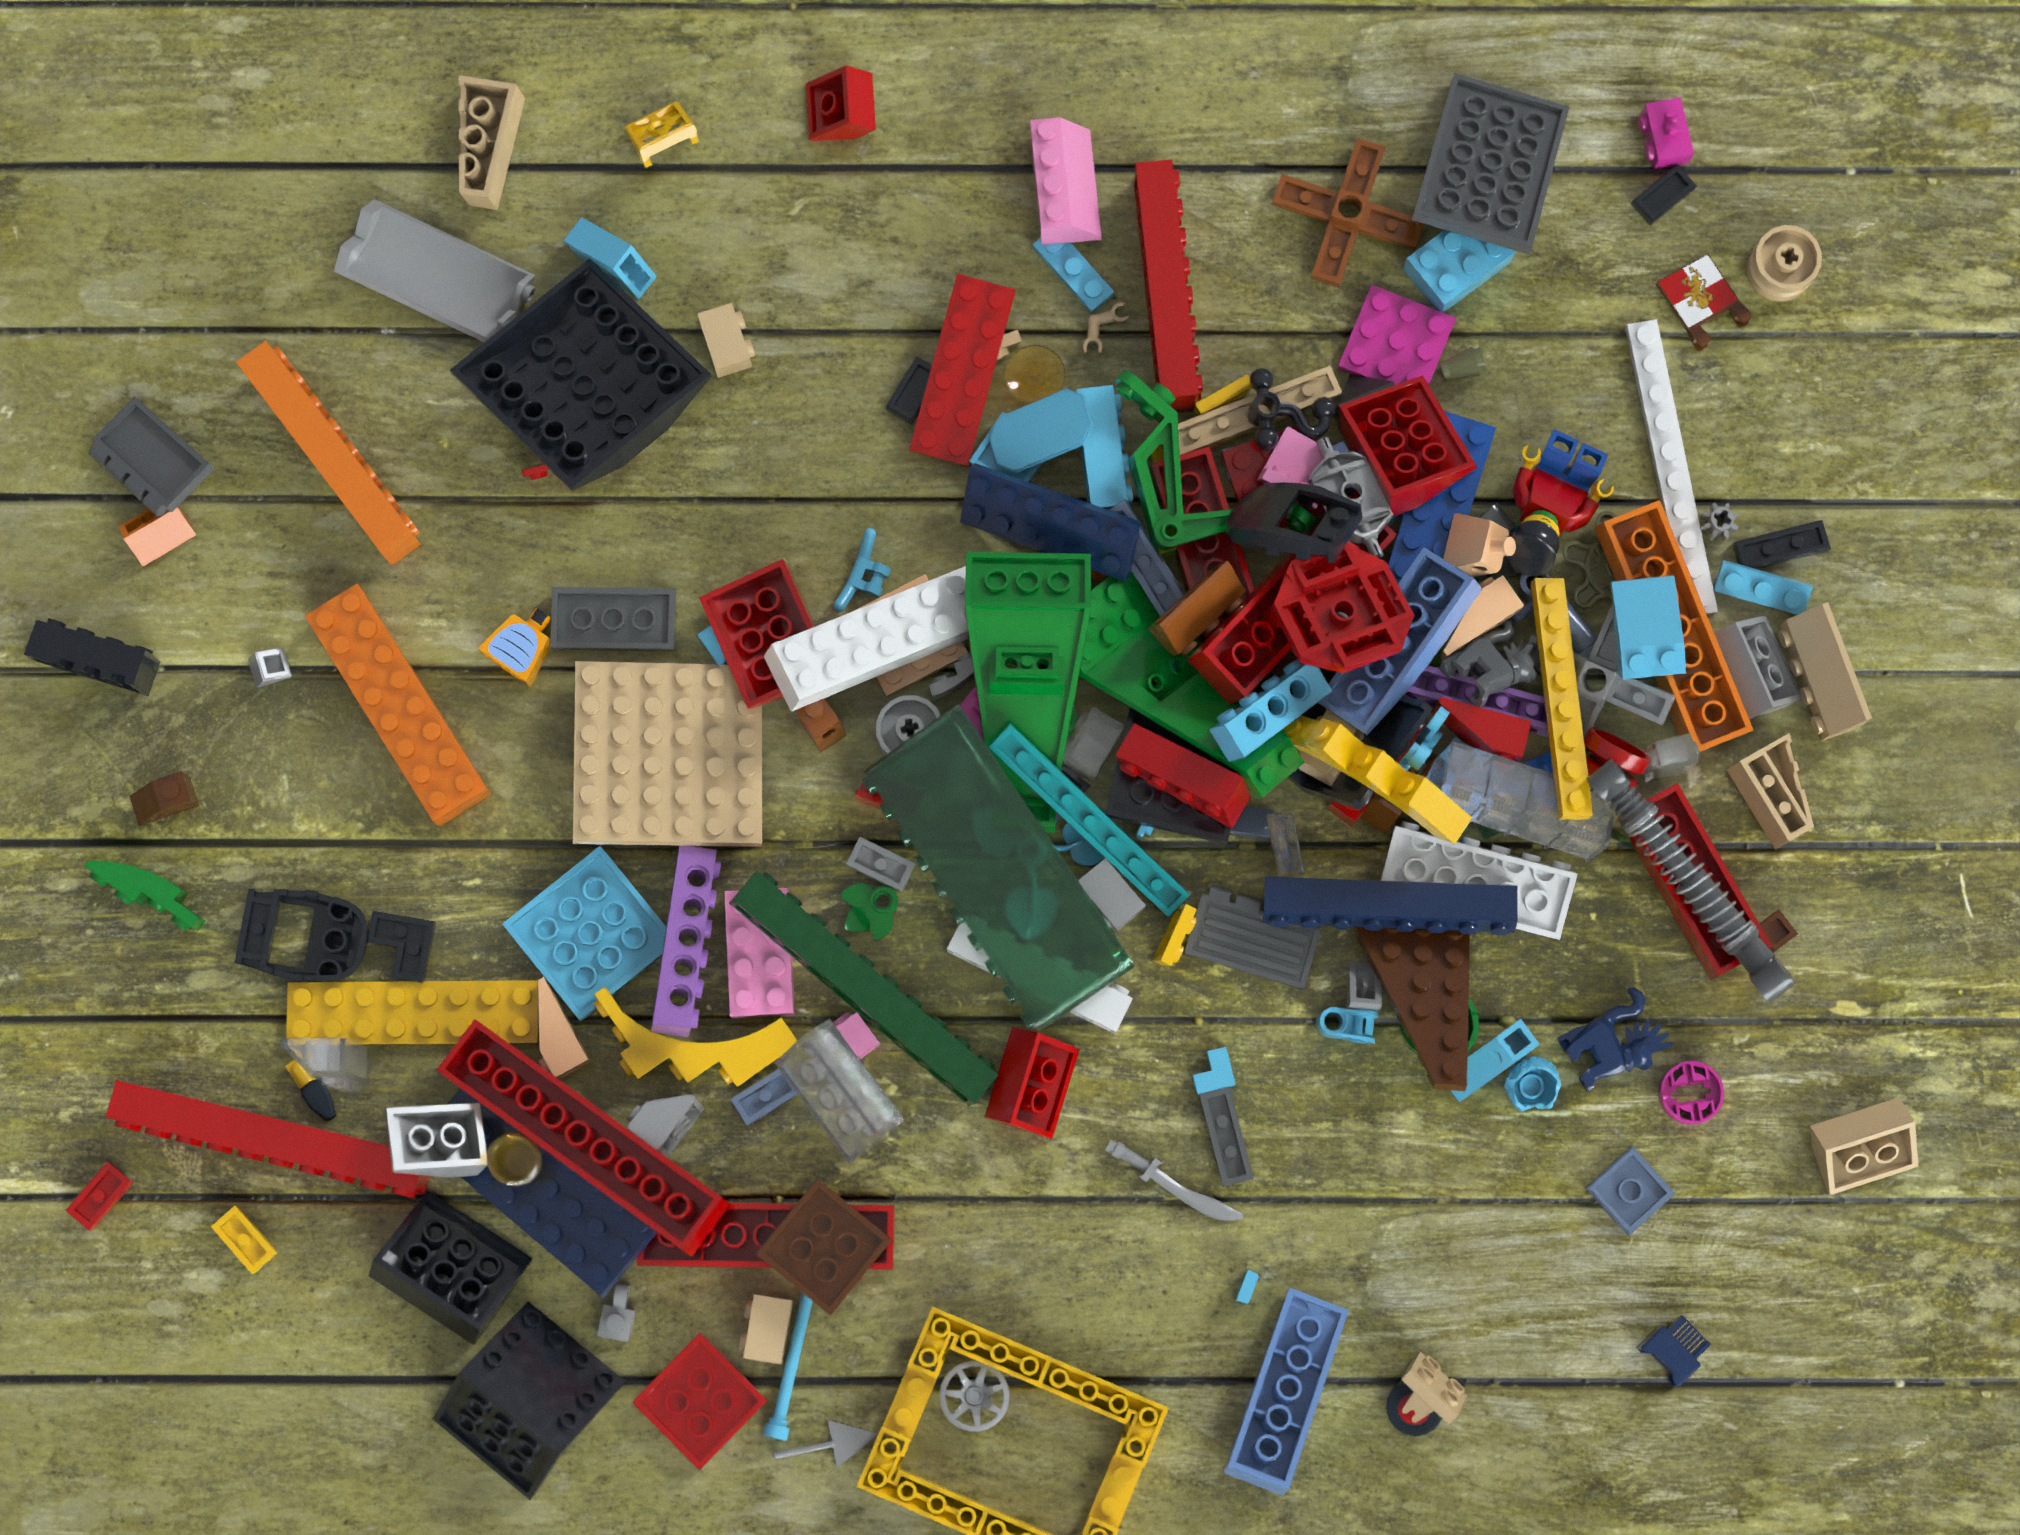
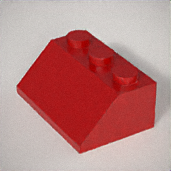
M1012 1027L984 1117L1013 1128L1052 1139L1080 1049L1039 1032Z

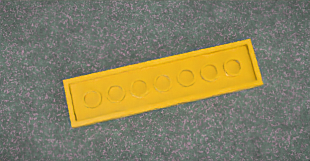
M538 980L424 981L423 983L413 981L288 982L286 1045H455L474 1019L509 1044H539Z

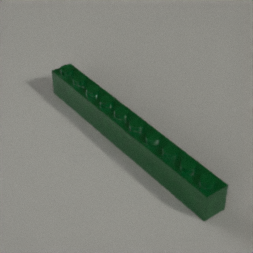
M756 871L729 904L968 1106L976 1104L998 1076L992 1070L995 1067L992 1062L982 1055L977 1057L969 1050L970 1044L959 1035L953 1037L945 1030L947 1026L940 1018L933 1014L929 1016L921 1010L923 1005L910 994L905 996L897 989L898 983L887 974L881 976L873 969L875 965L868 957L861 953L858 956L849 949L851 944L838 933L833 935L825 928L827 924L815 913L809 915L801 908L802 902L796 896L789 892L784 894L776 887L778 882L766 872L761 874L759 871Z

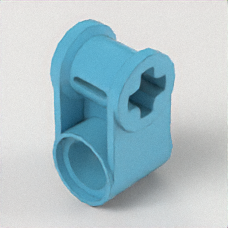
M1330 1007L1317 1016L1316 1028L1322 1036L1327 1038L1343 1039L1361 1044H1375V1038L1372 1036L1374 1019L1378 1018V1012ZM1327 1014L1337 1017L1339 1026L1336 1031L1329 1030L1325 1026L1324 1019Z

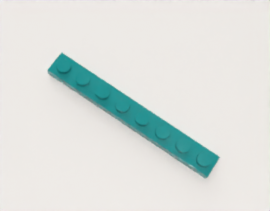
M1011 723L988 745L1002 761L1165 915L1169 917L1190 896V893L1107 816L1102 809Z

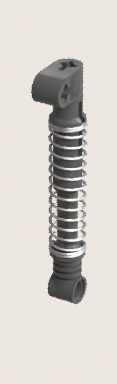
M1609 759L1586 778L1591 787L1606 803L1611 801L1609 805L1611 809L1616 807L1615 814L1621 813L1619 817L1622 821L1621 827L1626 831V834L1630 837L1640 835L1636 846L1648 844L1644 855L1656 854L1652 865L1664 864L1660 874L1672 873L1668 879V884L1680 883L1676 889V894H1683L1685 896L1684 903H1690L1693 906L1692 913H1699L1701 915L1700 922H1707L1709 924L1708 932H1715L1717 934L1716 941L1724 942L1722 945L1724 951L1728 955H1734L1749 973L1750 980L1769 1003L1796 984L1795 978L1758 936L1759 930L1752 923V920L1746 922L1741 916L1744 911L1738 912L1734 907L1736 901L1731 903L1726 898L1728 892L1723 893L1719 889L1720 882L1715 884L1710 878L1712 872L1707 874L1701 868L1704 866V863L1697 867L1691 863L1690 860L1696 856V853H1693L1688 858L1682 851L1688 844L1683 845L1681 848L1676 845L1674 841L1680 837V834L1671 839L1666 832L1672 827V824L1664 829L1658 822L1664 818V815L1655 819V813L1658 811L1656 805L1651 801H1646L1644 798L1639 799L1641 794L1639 792L1634 793L1636 790L1634 786L1629 787L1631 781L1614 760Z

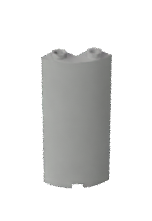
M375 199L361 209L355 234L340 246L334 272L482 342L487 341L521 313L524 304L531 302L536 290L532 286L535 274Z

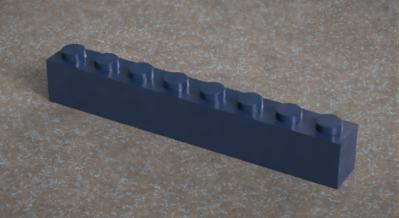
M1265 876L1263 923H1270L1274 927L1301 924L1305 928H1317L1320 925H1328L1341 930L1354 926L1364 927L1370 931H1378L1383 928H1396V930L1401 932L1427 929L1432 933L1459 930L1462 934H1475L1478 931L1491 932L1493 935L1502 936L1510 932L1515 933L1518 922V886Z

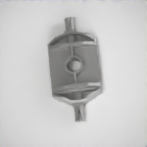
M1324 437V440L1323 438L1319 439L1316 443L1323 455V460L1309 475L1307 483L1311 484L1312 482L1315 486H1321L1348 499L1350 498L1344 493L1346 488H1354L1359 492V498L1350 500L1361 504L1363 518L1349 539V542L1363 543L1370 554L1381 558L1384 553L1379 546L1377 537L1390 522L1393 513L1366 456L1356 452L1339 453L1338 450L1334 451L1329 437Z

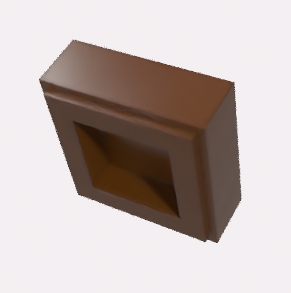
M1779 909L1759 923L1773 946L1770 948L1773 953L1798 935Z

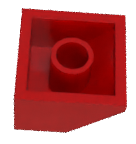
M845 65L805 83L809 141L856 139L876 130L873 75L871 72Z

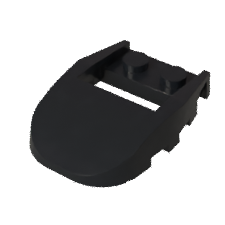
M1288 482L1269 483L1252 490L1237 503L1227 518L1226 533L1238 545L1250 549L1256 546L1266 548V554L1279 557L1281 552L1296 554V559L1310 560L1313 555L1327 557L1328 563H1335L1363 518L1362 506L1321 486ZM1296 499H1298L1299 504L1312 506L1313 503L1326 506L1327 512L1312 536L1278 527Z
M248 889L234 963L287 978L288 980H343L351 976L359 968L363 960L368 937L367 922L364 914L356 905L341 898L320 894L318 891L274 889L273 892H257L255 889ZM280 902L315 908L304 968L269 963Z

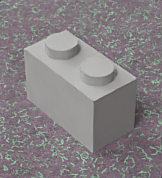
M1106 858L1076 883V886L1079 888L1076 894L1086 906L1090 904L1094 906L1099 912L1096 918L1106 930L1112 928L1115 933L1118 932L1145 909V904Z

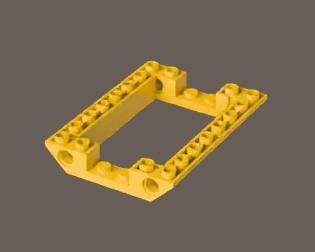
M932 1306L907 1365L906 1372L856 1487L966 1535H1054L900 1468L944 1361L951 1349L1125 1424L1080 1534L1117 1535L1119 1525L1141 1471L1145 1468L1169 1408Z

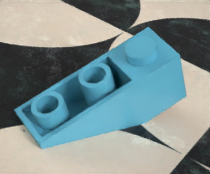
M1521 1019L1468 1056L1466 1091H1451L1458 1102L1464 1100L1540 1045Z

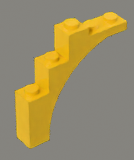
M1300 715L1283 728V731L1297 750L1316 757L1367 786L1408 814L1439 839L1455 844L1472 818L1426 777L1406 771L1383 750L1363 744L1340 723L1325 718L1317 721Z
M603 987L594 994L598 1000L593 1002L599 1013L603 1018L609 1015L616 1026L611 1028L621 1044L626 1041L629 1043L630 1046L620 1053L623 1059L619 1063L629 1077L635 1074L637 1079L670 1057L673 1063L668 1066L678 1081L684 1078L689 1083L719 1061L722 1067L717 1070L728 1085L734 1082L738 1087L799 1044L781 1017L756 1032L732 1040L720 1042L683 1041L660 1033L650 1032V1029L639 1024L622 1011L606 987Z

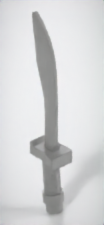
M1109 1140L1105 1151L1111 1153V1156L1117 1159L1121 1158L1143 1172L1142 1175L1137 1176L1142 1181L1147 1182L1149 1178L1153 1179L1174 1196L1211 1218L1227 1221L1239 1220L1244 1217L1242 1213L1222 1202L1186 1189L1157 1168L1163 1164L1158 1159L1153 1158L1149 1162L1126 1148L1123 1143Z

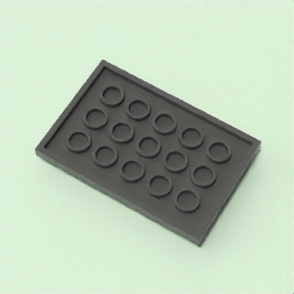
M1454 73L1411 220L1529 255L1569 106Z

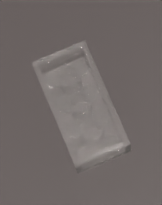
M830 1019L804 1034L775 1062L776 1066L849 1164L873 1149L905 1121Z

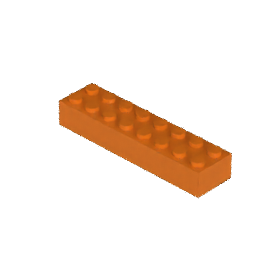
M265 340L237 360L238 366L388 563L393 566L419 547L421 544L415 537L420 534L418 529L404 511L398 514L402 508L385 487L380 491V488L384 486L368 463L362 467L366 461L350 440L346 441L348 439L316 395L312 393V390L278 345L271 348Z
M1658 500L1606 520L1594 527L1616 581L1671 575L1675 577L1684 638L1686 673L1655 676L1659 689L1676 696L1669 713L1686 755L1689 756L1754 731L1661 501Z
M358 583L304 615L425 810L438 827L492 794L372 602Z

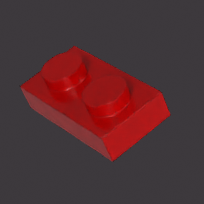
M107 1161L65 1211L87 1230L93 1231L134 1181L112 1162Z

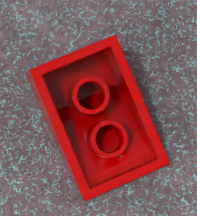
M1440 697L1432 708L1431 714L1433 716L1441 706L1450 712L1443 724L1465 744L1491 761V764H1494L1500 769H1508L1509 766L1514 767L1523 757L1532 721L1481 707L1478 708L1474 705Z

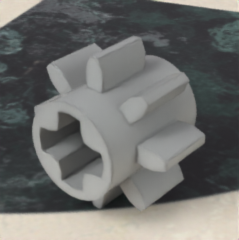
M1713 503L1710 506L1711 513L1704 511L1700 516L1703 520H1706L1705 524L1701 527V531L1706 530L1710 534V541L1721 536L1723 541H1726L1729 538L1728 531L1735 533L1739 528L1733 524L1739 514L1732 513L1729 510L1728 503L1718 508L1716 503ZM1717 517H1720L1722 519V527L1716 525Z

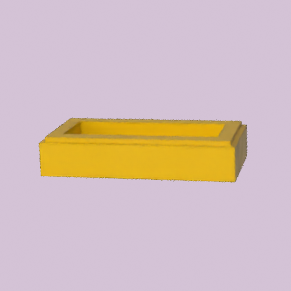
M1248 374L1197 402L1193 409L1195 416L1197 417L1226 406L1250 393L1252 387Z

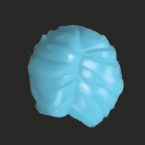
M1539 1056L1519 1060L1517 1064L1511 1067V1071L1504 1084L1509 1101L1520 1112L1533 1107L1551 1109L1561 1087L1559 1072L1556 1070V1066Z

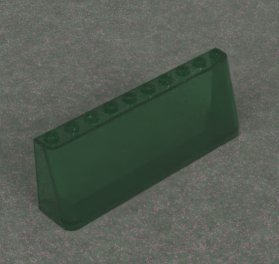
M958 704L863 770L866 776L861 779L871 795L877 793L883 801L879 805L881 811L888 821L893 818L901 828L896 831L906 847L909 845L913 846L918 854L914 859L922 872L930 871L936 880L931 884L941 899L948 898L953 906L949 909V912L959 926L963 923L970 931V934L966 937L976 952L980 949L983 950L988 958L984 964L994 978L998 975L1001 977L1006 985L1002 988V991L1011 1004L1015 1002L1019 1004L1023 1010V1013L1019 1016L1029 1031L1035 1028L1037 1032H1041L1135 967L1121 943Z

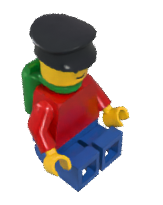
M1553 429L1542 454L1539 448L1535 458H1528L1526 454L1528 453L1529 445L1524 447L1522 451L1524 466L1520 467L1512 489L1516 505L1521 511L1512 535L1516 543V550L1513 555L1506 556L1516 572L1526 576L1542 575L1550 570L1554 565L1559 549V538L1564 531L1573 532L1586 526L1600 506L1598 501L1610 496L1614 491V486L1612 485L1603 494L1600 491V484L1603 483L1604 479L1596 481L1601 474L1608 454L1583 443L1570 467H1568L1579 440L1556 429ZM1554 442H1562L1567 445L1569 450L1564 452L1554 447L1553 444ZM1583 455L1592 456L1596 460V464H1589L1581 460V457ZM1591 487L1592 496L1589 498L1587 497L1589 494L1588 490Z

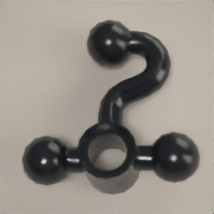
M1259 368L1252 372L1249 382L1256 391L1257 396L1248 408L1247 416L1253 425L1259 427L1254 438L1257 447L1268 451L1275 448L1278 444L1279 436L1271 425L1276 416L1290 417L1299 432L1306 437L1318 438L1327 433L1330 428L1331 418L1336 410L1334 401L1328 397H1320L1313 402L1312 413L1319 420V423L1316 426H1311L1296 405L1280 402L1276 394L1269 392L1274 378L1268 369ZM1258 405L1266 406L1270 414L1261 412Z

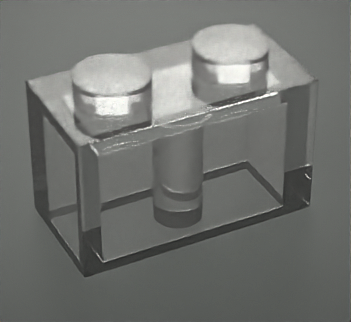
M1092 707L1089 714L1083 712L1075 725L1078 732L1074 739L1067 738L1063 764L1093 783L1122 735L1125 725Z
M1690 733L1654 741L1642 750L1651 758V762L1644 773L1645 781L1647 783L1681 775L1698 764L1699 748L1697 743L1692 741Z

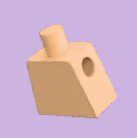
M1454 513L1443 559L1471 577L1497 573L1501 569L1503 557L1514 554L1516 543L1512 537H1508L1509 532L1506 528L1493 521Z

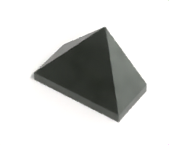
M1350 374L1335 410L1336 417L1339 418V405L1394 386V382Z

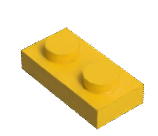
M1181 904L1174 911L1152 961L1162 966H1172L1173 962L1176 963L1180 959L1184 949L1181 945L1186 934L1191 933L1196 923V918L1194 917L1196 908L1187 904Z
M237 1205L233 1206L211 1226L251 1274L258 1272L278 1254L277 1250Z

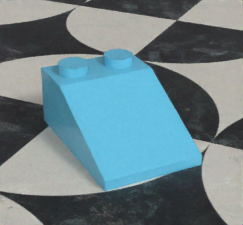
M1674 575L1611 581L1617 674L1622 679L1685 674L1684 638Z

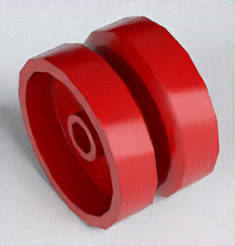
M1590 727L1584 737V745L1590 751H1585L1588 776L1609 759H1612L1631 781L1629 787H1637L1638 783L1630 773H1645L1651 762V758L1645 752L1609 732Z

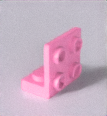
M1290 427L1285 428L1257 481L1264 485L1280 482L1308 484L1309 475L1323 460L1319 446L1315 441ZM1313 503L1312 506L1303 504L1300 505L1304 506L1309 510L1316 509L1318 504Z

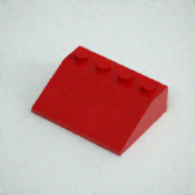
M1423 375L1339 405L1338 428L1351 451L1366 456L1393 513L1392 517L1420 507L1476 469L1474 460Z
M781 559L699 597L747 709L783 698L764 658L771 644L816 626L789 565L784 559Z

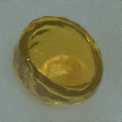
M519 1133L504 1134L496 1138L488 1148V1168L495 1179L509 1186L528 1184L537 1177L542 1168L543 1158L540 1149L535 1142Z

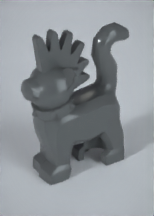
M1510 619L1499 625L1502 629L1501 631L1491 630L1480 638H1476L1465 650L1450 655L1440 665L1439 670L1448 679L1456 676V670H1458L1461 678L1466 677L1469 671L1477 679L1475 681L1477 688L1471 695L1470 700L1478 708L1485 705L1489 695L1501 692L1519 682L1531 683L1537 676L1534 668L1540 666L1539 650L1533 652L1536 645L1535 642L1525 646V641L1521 640L1518 648L1511 642L1509 648L1503 646L1501 651L1503 657L1493 646L1498 643H1505L1514 636V624Z

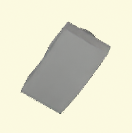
M971 653L960 656L958 658L959 662L954 663L956 676L951 677L950 674H944L933 679V684L929 685V692L933 702L954 693L974 678Z

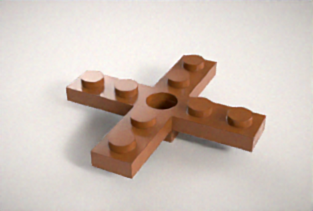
M1357 138L1339 192L1281 174L1272 205L1328 223L1310 279L1339 288L1357 233L1415 251L1424 223L1411 220V215L1368 202L1386 148L1385 146ZM1344 203H1351L1358 208L1359 215L1355 218H1346L1340 214L1338 207Z

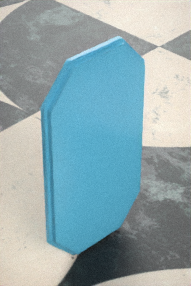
M1063 389L999 417L989 436L996 465L1017 474L1083 446L1095 425L1087 397L1072 390Z

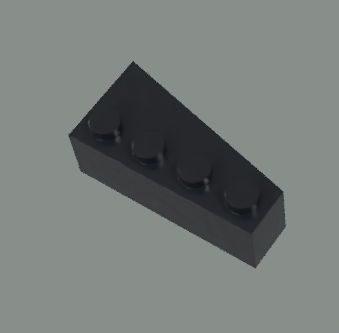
M48 618L47 622L36 620L24 655L29 659L149 696L160 665V661L152 655V650L135 645V647L124 644L121 640L106 636V639L95 636L94 632L77 627V630L65 628V623Z

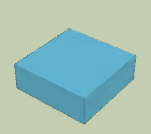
M1249 1270L1245 1271L1234 1299L1235 1301L1242 1304L1249 1303L1259 1278L1257 1273Z

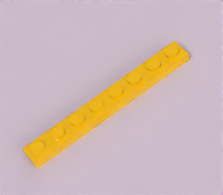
M1534 578L1530 583L1559 819H1589L1593 816L1589 782L1586 779L1588 777L1564 578Z

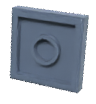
M1633 1146L1629 1147L1585 1187L1586 1191L1627 1236H1630L1676 1194Z

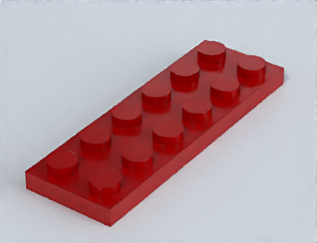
M957 273L911 441L910 452L968 467L1016 289Z

